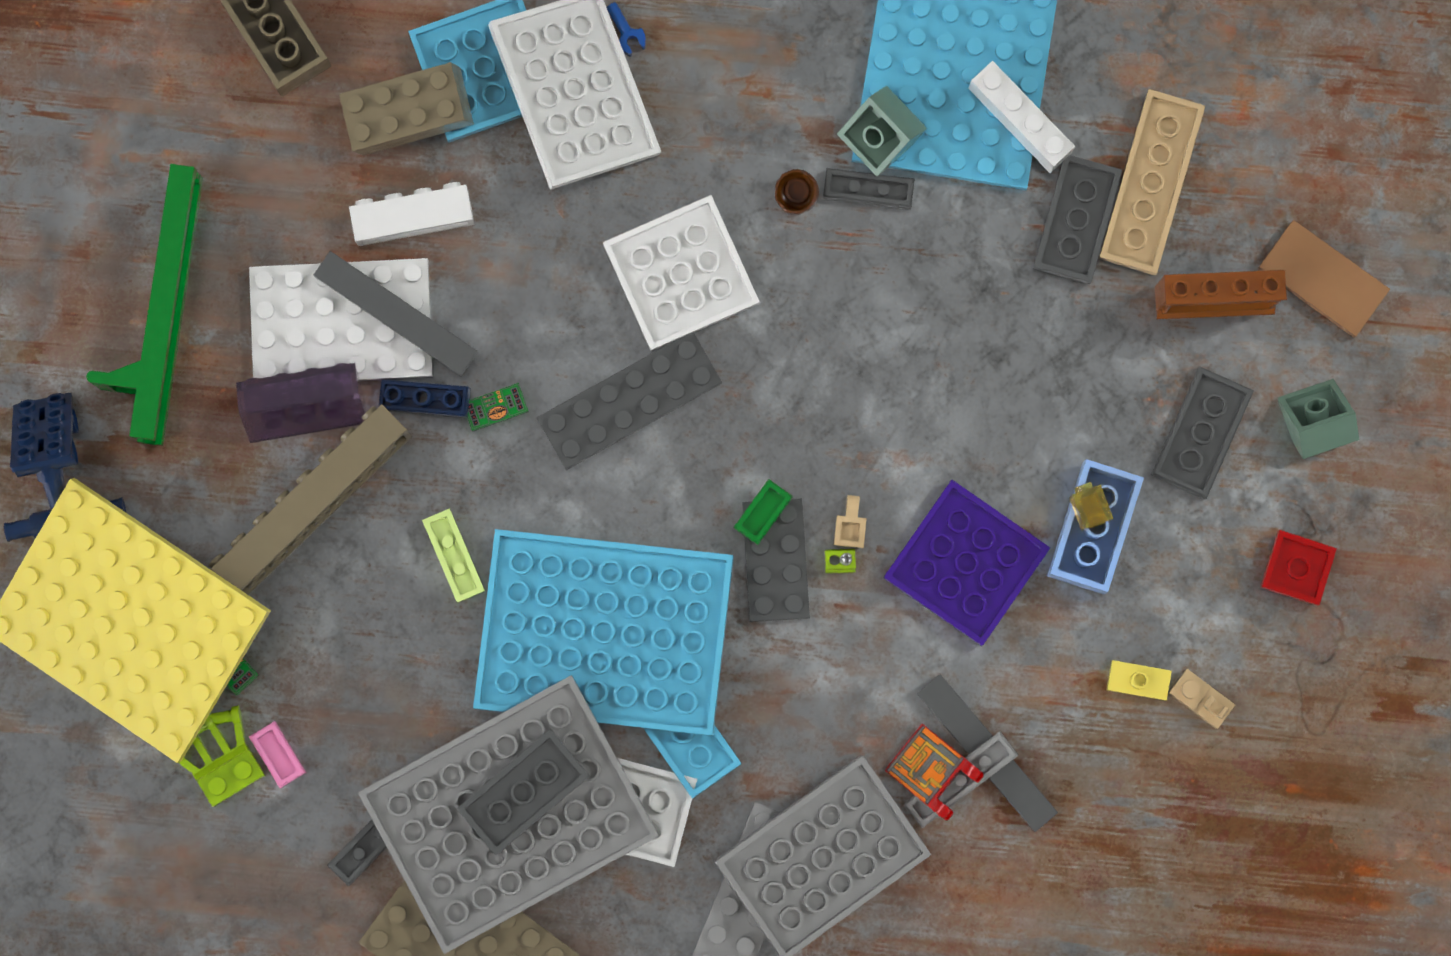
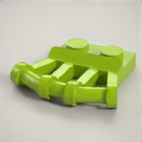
M239 705L232 706L231 710L210 713L193 741L195 748L206 764L204 767L198 768L185 757L179 762L180 765L193 774L212 807L219 805L266 776L246 743ZM233 722L237 742L235 748L231 749L217 724ZM207 729L211 731L224 753L215 760L212 759L199 737V734Z

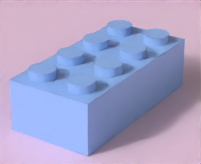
M1088 459L1082 463L1049 567L1048 577L1103 595L1109 591L1144 477Z

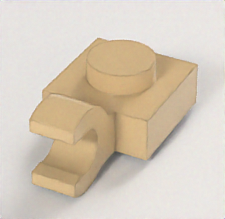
M848 495L846 516H836L835 546L864 548L867 518L858 517L860 496Z

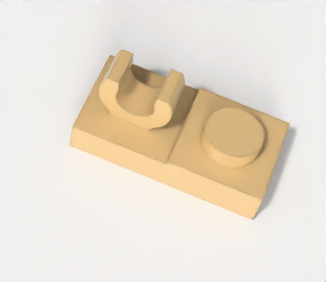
M1185 669L1168 692V694L1215 729L1220 727L1235 706L1234 703L1189 669Z

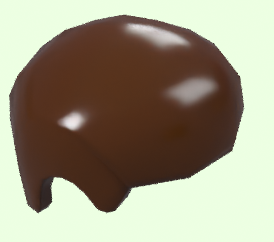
M792 169L783 173L776 182L775 200L781 209L787 213L801 215L810 211L818 201L819 186L817 181L805 170Z

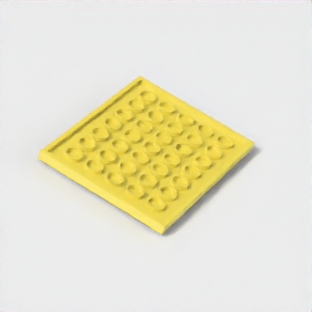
M72 478L68 481L0 599V642L164 755L179 763L185 757L271 610L77 479Z

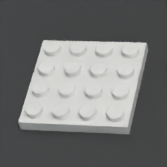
M712 195L603 242V246L651 352L690 333H695L760 304Z

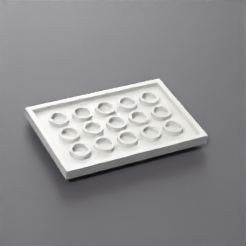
M559 0L489 22L490 32L550 190L652 158L661 153L604 0Z
M428 258L348 262L431 319ZM321 263L249 267L254 386L433 378L432 356L313 276Z

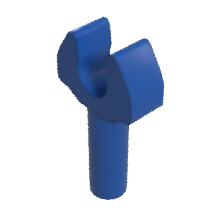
M616 2L608 5L606 8L621 33L619 42L624 54L629 57L632 56L630 46L627 44L630 39H636L640 47L645 49L646 37L643 29L631 28Z

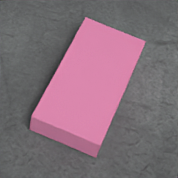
M276 721L249 736L279 788H283L307 773Z

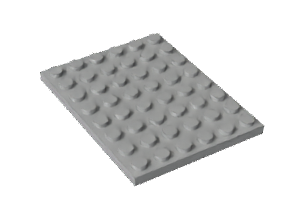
M572 675L358 792L444 954L659 836ZM551 729L590 777L498 855H495L456 808Z

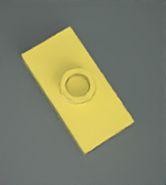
M1112 660L1106 690L1167 701L1172 671Z

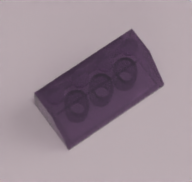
M339 363L332 367L309 368L302 372L279 373L272 377L250 378L246 381L236 382L239 415L250 443L356 426L364 421L362 416L366 413L360 377L355 363Z

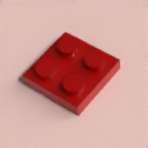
M1278 530L1260 588L1319 606L1337 548Z

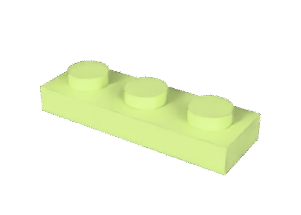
M450 508L423 519L422 522L457 603L486 592Z

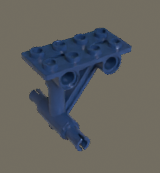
M55 393L47 398L38 400L27 399L13 405L11 471L15 472L17 478L36 474L38 481L43 485L50 509L32 513L28 519L4 523V533L8 542L29 536L37 537L66 487L63 468L78 465V455L72 434L79 433V426L73 407L72 393ZM123 497L110 500L111 503L126 512Z

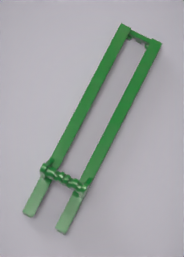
M170 164L141 360L109 373L89 371L86 375L87 380L100 390L135 395L129 436L136 438L137 442L142 444L163 446L203 184V177L192 166Z

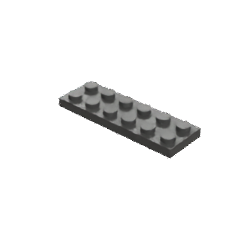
M693 332L671 342L538 416L537 420L565 470H568L722 384V381Z

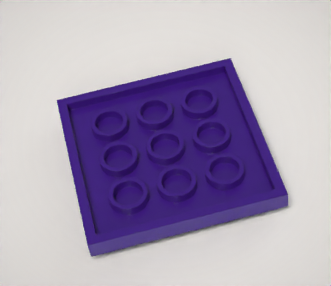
M951 480L883 578L982 647L1050 547L957 482Z

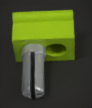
M855 549L825 550V573L855 572ZM835 556L839 558V564L832 565L829 559Z

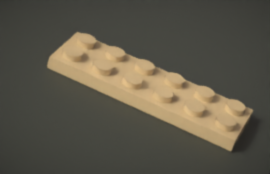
M1148 89L1099 259L1156 276L1205 105Z

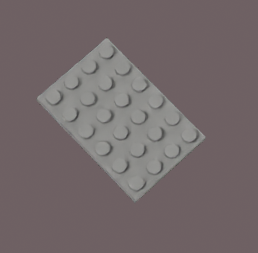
M860 755L718 857L714 862L779 956H793L928 858L931 853L865 757Z

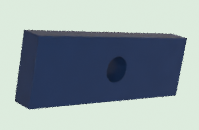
M381 379L378 407L382 404L388 411L468 418L471 388L468 386ZM427 393V400L421 403V395Z

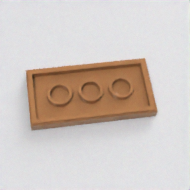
M1295 220L1289 224L1257 268L1260 271L1285 270L1286 289L1353 338L1358 335L1390 290V288Z

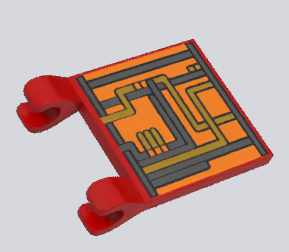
M921 724L885 769L889 775L946 821L952 817L954 812L938 798L957 774L962 771L976 783L980 782L984 777L982 771L924 724Z

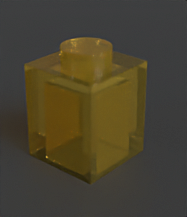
M1089 482L1074 488L1076 493L1072 494L1069 499L1081 531L1114 519L1101 484L1093 487L1092 483Z

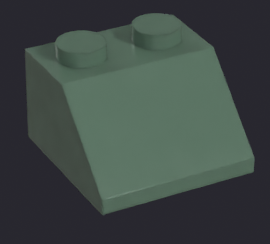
M886 85L862 104L837 135L878 177L906 152L927 128Z
M1334 379L1278 397V403L1292 442L1303 459L1359 440L1356 413Z

